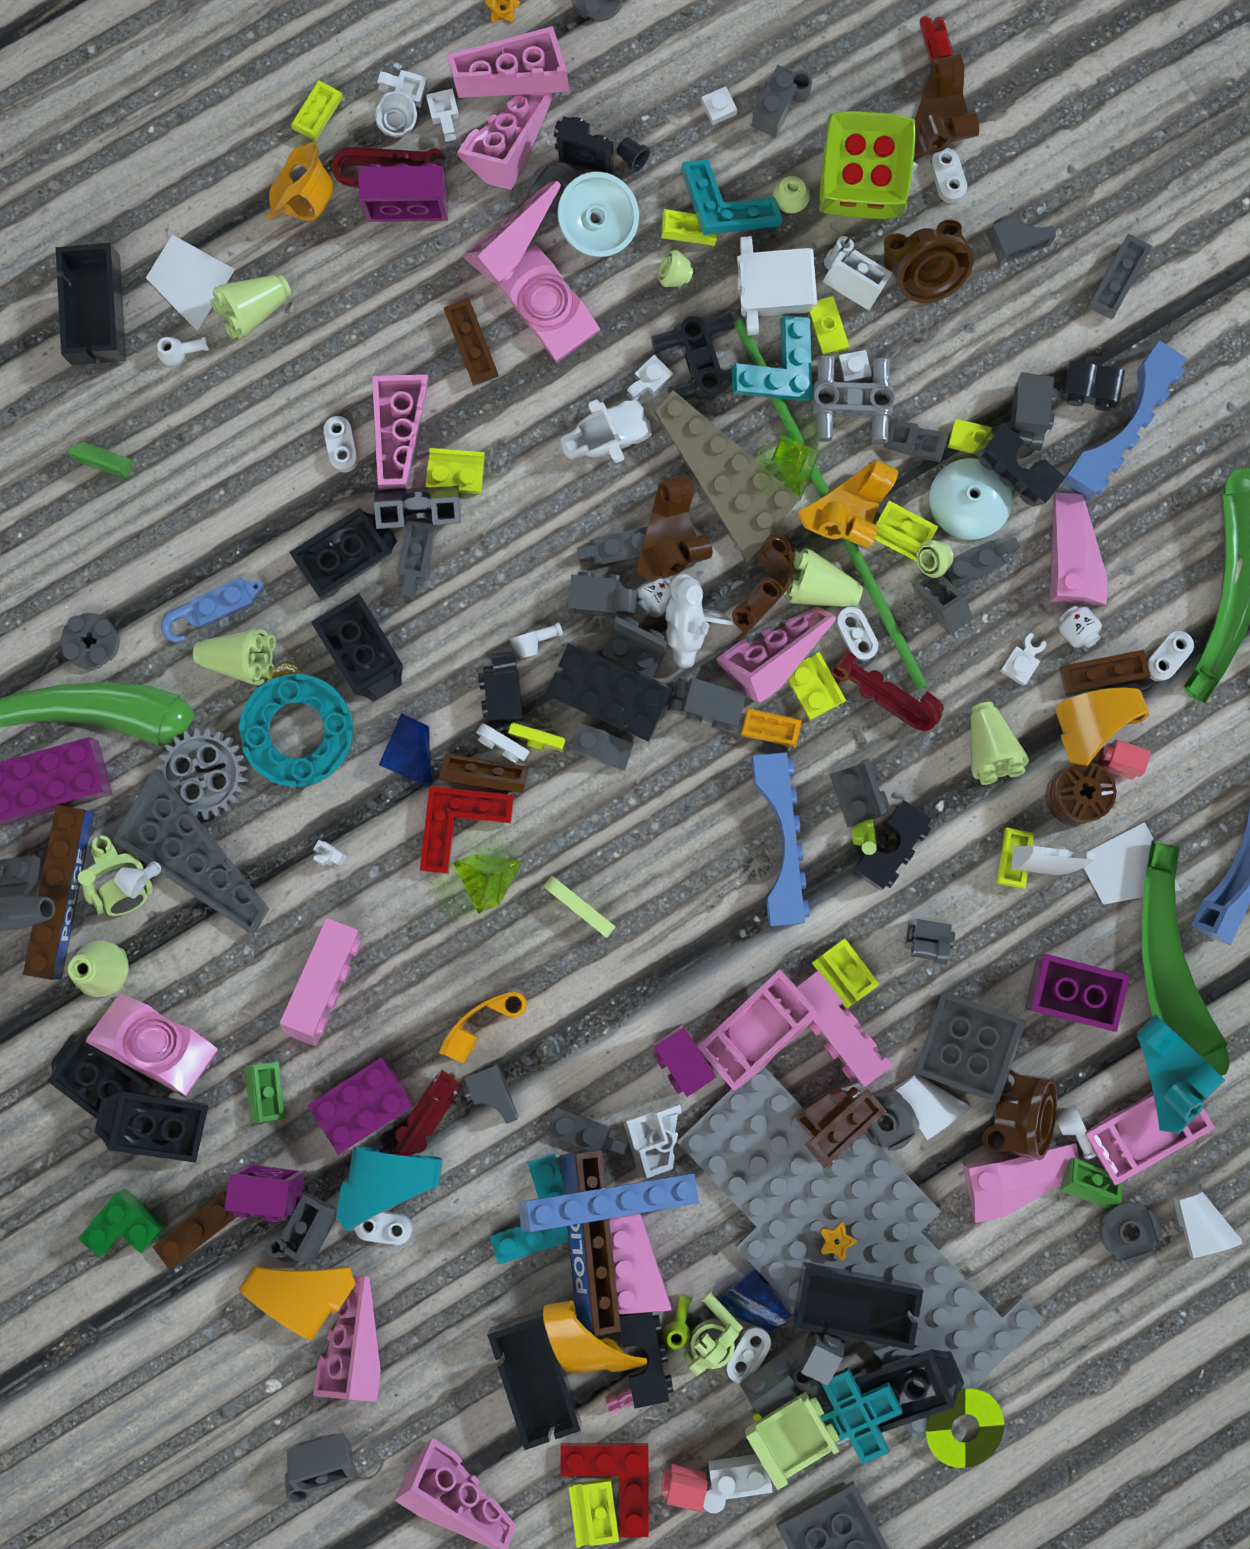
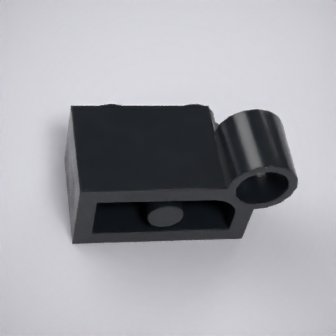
M515 650L492 652L493 665L483 666V673H478L480 690L485 689L486 700L481 701L483 717H488L490 724L524 720Z

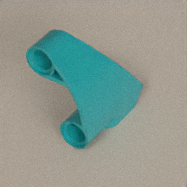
M1155 1014L1137 1032V1038L1144 1054L1152 1084L1159 1130L1180 1133L1198 1116L1204 1108V1101L1225 1079Z
M354 1146L349 1177L341 1185L336 1218L346 1231H350L374 1216L436 1188L440 1183L443 1158L428 1155L402 1156L381 1153L378 1149Z

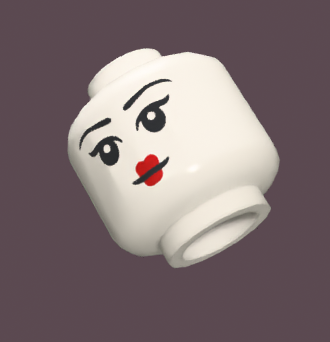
M667 578L658 579L653 582L646 580L635 590L637 591L636 609L642 615L658 618L666 611L668 602L672 597L669 587L670 580Z
M1074 606L1061 616L1059 631L1074 648L1084 645L1089 648L1100 639L1098 633L1102 628V624L1089 608Z

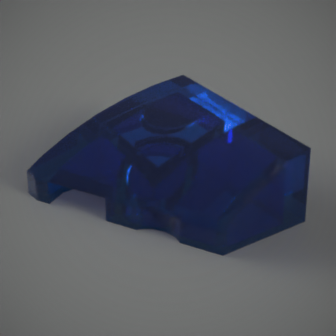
M401 713L379 766L424 786H432L429 742L430 727Z
M754 1268L734 1286H729L716 1298L732 1316L761 1327L768 1332L776 1329L792 1317L791 1311Z

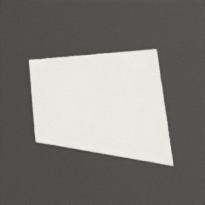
M172 235L146 279L198 331L212 308L210 300L214 298L213 289L219 285L227 284L235 269Z
M1145 822L1088 851L1095 853V860L1084 867V870L1103 904L1143 897L1151 841L1154 840ZM1175 879V891H1179L1181 889Z

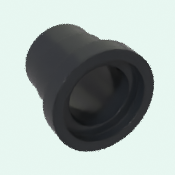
M626 137L619 143L616 153L628 164L629 169L637 172L648 161L650 149L646 145H640L630 137Z

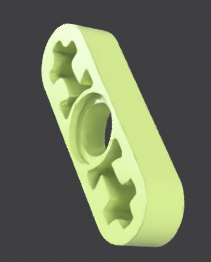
M553 876L544 884L543 887L606 938L616 928Z

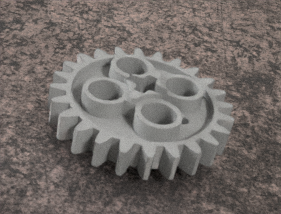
M195 728L194 736L190 732L184 731V740L176 736L173 737L176 746L173 747L166 744L165 747L169 751L168 756L159 755L165 763L164 765L156 766V769L163 771L164 778L196 818L199 819L202 812V816L206 820H210L211 812L216 817H221V808L231 811L229 802L239 803L240 801L236 797L237 792H246L240 787V784L249 782V779L242 777V773L249 771V768L241 766V763L247 758L243 755L237 756L241 747L238 745L231 747L234 739L230 737L223 741L224 733L220 731L213 737V730L209 728L206 729L204 736L201 729ZM213 748L216 751V758L213 762L207 763L205 759L206 752ZM188 759L190 763L189 770L182 774L179 770V765L182 760ZM222 763L226 764L223 769L205 773L204 779L193 778L183 785L179 783L182 779L200 775L201 769L212 770ZM223 774L226 777V785L222 789H217L215 780L219 775ZM197 785L200 789V794L196 799L192 800L189 796V790L192 786Z

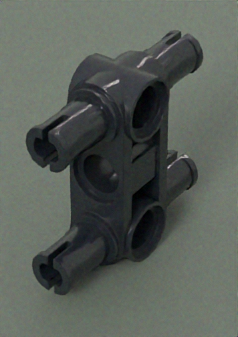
M730 312L710 319L703 318V316H689L682 323L676 324L674 330L651 336L655 353L676 346L682 348L691 375L690 381L668 387V394L674 390L684 400L693 397L699 400H713L720 393L726 392L729 386H732V368L727 370L720 368L711 340L712 335L734 329V321ZM696 329L700 334L691 337L686 334V331ZM711 379L717 385L713 388H707L702 382Z

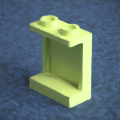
M806 1392L745 1428L746 1438L777 1490L788 1484L787 1478L831 1451L834 1455L839 1452L836 1442L840 1438L831 1423L827 1426L821 1418V1415L824 1414L822 1407L815 1397L810 1400Z

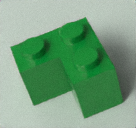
M125 1188L113 1195L78 1240L99 1258L108 1254L121 1238L126 1240L138 1252L143 1253L152 1247L169 1225Z

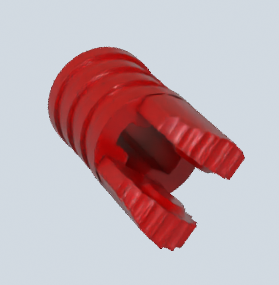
M922 16L919 24L932 66L934 59L953 55L954 53L943 17H936L932 23L930 16Z

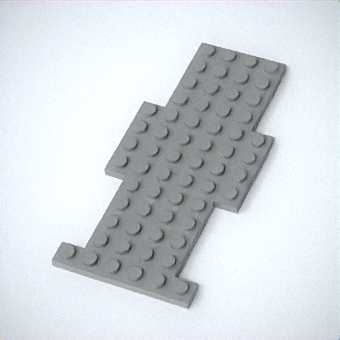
M765 1067L736 1091H733L732 1088L728 1090L677 1140V1143L755 1225L736 1245V1248L793 1309H795L803 1262L915 1283L924 1290L919 1317L913 1316L918 1323L914 1350L864 1341L885 1364L930 1349L951 1351L965 1383L961 1389H974L1043 1320L1039 1313L1022 1296L1017 1298L1001 1315L995 1311L921 1232L941 1210L880 1146L877 1147L869 1141L865 1133L829 1166L823 1168L805 1146L812 1137L794 1118L804 1108ZM840 1222H844L846 1234L857 1240L855 1245L847 1248L844 1261H841L834 1253L821 1254L820 1251L824 1245V1238L820 1229H834ZM835 1239L834 1243L839 1244L840 1240ZM820 1321L821 1324H822V1326L824 1327L825 1322H824V1321ZM929 1417L903 1425L918 1443L926 1437V1426Z

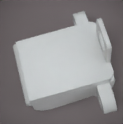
M740 237L741 255L737 256V288L740 295L741 314L746 317L747 336L759 335L758 316L802 314L811 311L813 307L817 306L813 249L803 248L753 253L752 237Z

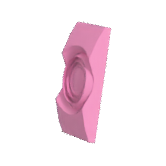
M536 244L525 251L519 264L513 269L515 273L503 283L501 281L495 282L556 363L600 332L599 326L584 303L570 289L555 265Z
M779 969L697 1048L733 1091H736L759 1073L783 1047L798 1037L819 1012L786 974Z
M122 994L117 996L86 1039V1042L185 1098L218 1052L214 1045L192 1029L174 1023L163 1017L149 1005Z
M1152 1091L1135 1104L1110 1115L1088 1130L1085 1135L1111 1181L1116 1186L1212 1131L1215 1127L1203 1108L1198 1116L1180 1133L1160 1131L1155 1098Z

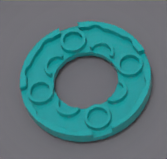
M304 674L276 677L261 685L246 702L239 723L242 749L251 766L266 779L290 787L313 785L333 775L348 757L354 737L352 714L342 695L327 682ZM291 703H304L313 707L321 715L324 723V738L320 747L311 755L303 758H290L280 753L273 745L270 737V723L275 713L283 706Z

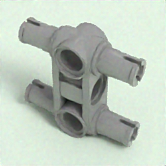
M822 356L818 358V378L813 385L812 399L813 414L817 418L816 441L831 442L833 440V417H855L872 419V443L885 444L888 442L889 419L893 415V403L895 400L893 386L889 383V359H874L873 383H847L834 381V357ZM828 395L832 402L824 404L818 397ZM883 397L887 404L883 406L878 405L874 398Z

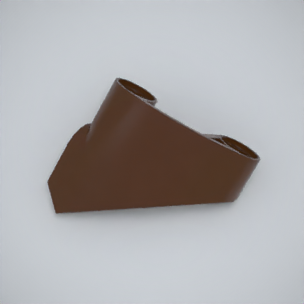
M959 53L934 59L927 85L915 116L914 157L940 152L946 149L951 142L979 135L977 114L975 111L968 112L963 95L964 63Z
M687 475L664 480L659 484L635 572L636 575L650 582L674 576L683 571L687 565L708 560L712 557L713 550L709 538L706 535L697 536L690 519L689 508L694 491L692 482Z
M779 534L771 535L757 552L758 561L771 574V578L762 579L748 595V598L732 612L733 622L742 631L736 638L739 642L744 639L782 597L791 583L794 568L792 550L788 540Z

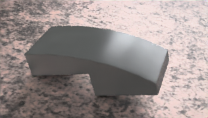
M891 420L888 428V442L883 444V446L906 455L941 462L948 435L946 432L919 428L916 423Z

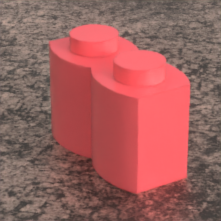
M1115 739L1112 743H1107L1098 751L1095 763H1098L1111 774L1133 780L1136 776L1141 777L1145 773L1151 751Z
M671 1464L669 1470L664 1469L661 1481V1496L666 1497V1504L702 1512L707 1492L706 1472Z

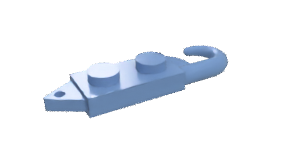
M239 578L190 600L189 603L165 614L161 621L162 634L171 642L184 641L185 636H175L171 633L170 625L172 622L186 617L193 626L198 628L206 627L254 605V599L265 585L262 582L243 581L242 578Z

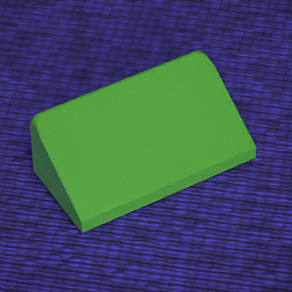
M86 442L69 448L67 452L76 462L123 479H127L133 465V460Z
M279 1061L245 1066L251 1123L285 1119Z
M1072 1157L1067 1166L1060 1190L1109 1209L1121 1203L1122 1182L1115 1186L1105 1169Z

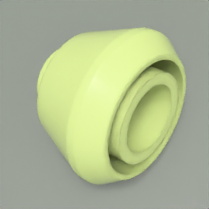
M788 176L775 185L772 196L775 197L779 210L785 213H797L807 206L810 192L802 179L796 176Z
M678 250L668 252L662 260L658 273V279L662 286L681 287L684 283L687 284L693 274L690 261Z
M927 540L918 548L917 564L924 574L937 578L942 576L952 565L953 552L950 546L944 542Z

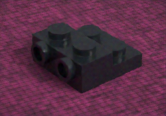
M563 116L562 121L557 120L554 137L557 138L555 149L558 150L559 161L595 172L612 173L614 167L613 141H610L603 135H590V124L579 117L568 118Z

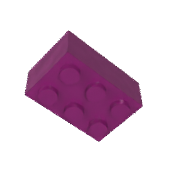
M401 163L393 167H382L378 164L359 167V202L366 221H448V187L443 166L433 163H426L422 166H409L408 164Z
M1037 954L1025 1010L1106 1031L1117 1032L1130 975L1049 954Z
M682 1024L653 1043L655 1050L652 1051V1055L661 1069L666 1066L671 1072L668 1075V1079L678 1094L684 1092L686 1097L717 1078Z
M384 1056L307 1106L339 1155L415 1106L416 1103L388 1058Z
M248 1164L229 1175L225 1211H233L234 1217L250 1218L251 1214L263 1215L262 1220L279 1222L281 1218H285L296 1209L302 1197L305 1171Z

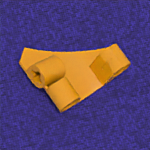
M874 459L835 490L813 504L799 510L797 515L804 528L829 539L844 538L868 549L874 542L878 532V526L873 524L878 506L893 487L898 476V469Z
M1109 688L1091 691L1064 700L1055 708L1063 731L1061 739L1070 763L1085 766L1089 765L1098 751L1116 732L1126 724H1136L1144 721L1150 714L1142 692L1135 688Z
M515 991L496 996L481 1003L462 1017L451 1029L441 1046L439 1054L446 1055L465 1064L469 1054L475 1050L478 1038L463 1028L468 1020L486 1006L508 1017H519L527 1010L528 1003L526 997L522 993ZM511 996L518 997L522 1002V1007L517 1013L510 1012L507 1008L506 1003Z
M253 1265L239 1286V1291L259 1309L289 1330L305 1339L313 1340L330 1313H336L355 1286V1281L350 1266L319 1270H283Z
M572 1300L544 1305L543 1319L549 1341L559 1364L568 1375L599 1370L617 1372L641 1368L647 1364L646 1358L627 1355L624 1349L613 1340L607 1338L599 1340L590 1333L577 1319L576 1308Z

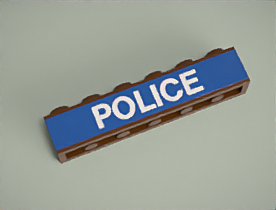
M56 805L38 896L48 897L54 902L55 913L50 920L32 926L23 975L50 980L62 979L80 888L78 874L84 868L94 812Z
M583 1151L560 1155L564 1194L606 1188L602 1151ZM609 1219L569 1225L567 1230L577 1319L594 1336L620 1332Z

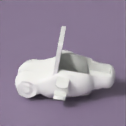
M594 400L588 404L592 414L581 420L573 432L565 434L560 440V445L563 453L569 459L585 455L598 458L610 454L614 462L618 463L624 460L621 449L627 448L631 444H638L652 435L651 424L645 416L644 408L637 400L625 401L610 409L606 408L604 402L599 403L598 400Z
M677 574L672 577L669 583L672 597L666 607V641L672 647L674 663L682 668H690L694 665L697 651L701 648L705 635L707 636L710 626L707 622L733 625V620L719 611L702 609L703 593L700 583L687 574Z

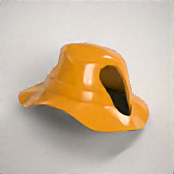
M308 142L296 147L289 154L282 171L270 188L269 203L271 212L265 214L266 220H273L283 214L310 222L316 220L325 211L334 185L319 160L317 142ZM297 165L303 166L307 171L298 181L293 182L290 175L292 169ZM300 195L306 198L310 204L303 202Z

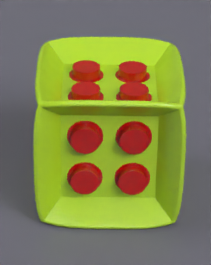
M843 111L829 114L822 160L819 211L829 215L865 219L903 217L907 209V199L912 179L915 150V119L897 114Z

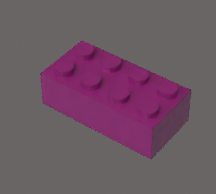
M90 737L0 762V825H8L53 812L56 805L71 807L113 795L100 743L98 740Z

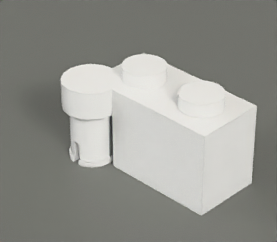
M841 236L837 239L834 248L828 251L824 259V265L829 271L823 282L869 311L892 275V272L856 250L851 252L854 247L853 241L850 239L845 244L848 237Z
M756 1454L708 1461L711 1485L710 1482H707V1492L703 1507L709 1513L716 1514L722 1511L726 1499L773 1493L771 1478Z

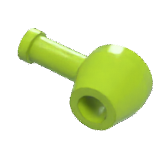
M874 819L864 820L852 826L853 844L862 846V851L867 855L874 854L877 847Z
M678 1294V1305L674 1320L667 1322L662 1329L663 1343L667 1348L674 1351L684 1349L691 1338L690 1329L685 1321L692 1297L685 1294ZM672 1335H681V1341L673 1342L671 1340Z

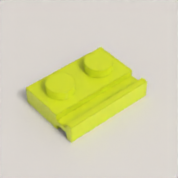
M429 448L426 488L459 486L460 493L482 494L485 453Z
M888 501L876 523L878 532L875 540L917 562L916 557L919 546L924 541L933 538L938 526Z
M820 652L803 660L787 679L809 721L846 702Z
M845 938L811 963L840 997L845 1009H848L880 985Z
M611 1478L586 1481L581 1484H569L577 1548L584 1545L594 1546L619 1542Z

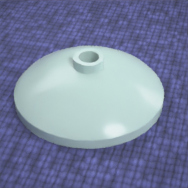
M590 172L575 178L565 188L558 203L557 218L564 238L575 250L590 257L602 258L617 254L632 241L639 224V208L634 194L622 180L608 173ZM592 214L598 217V223L591 221L590 216Z
M960 459L945 466L933 480L929 491V508L937 525L950 536L967 541L981 540L996 533L1007 521L1012 509V490L1000 481V476L995 471L982 466L979 459ZM970 491H976L979 497L972 498L970 496Z

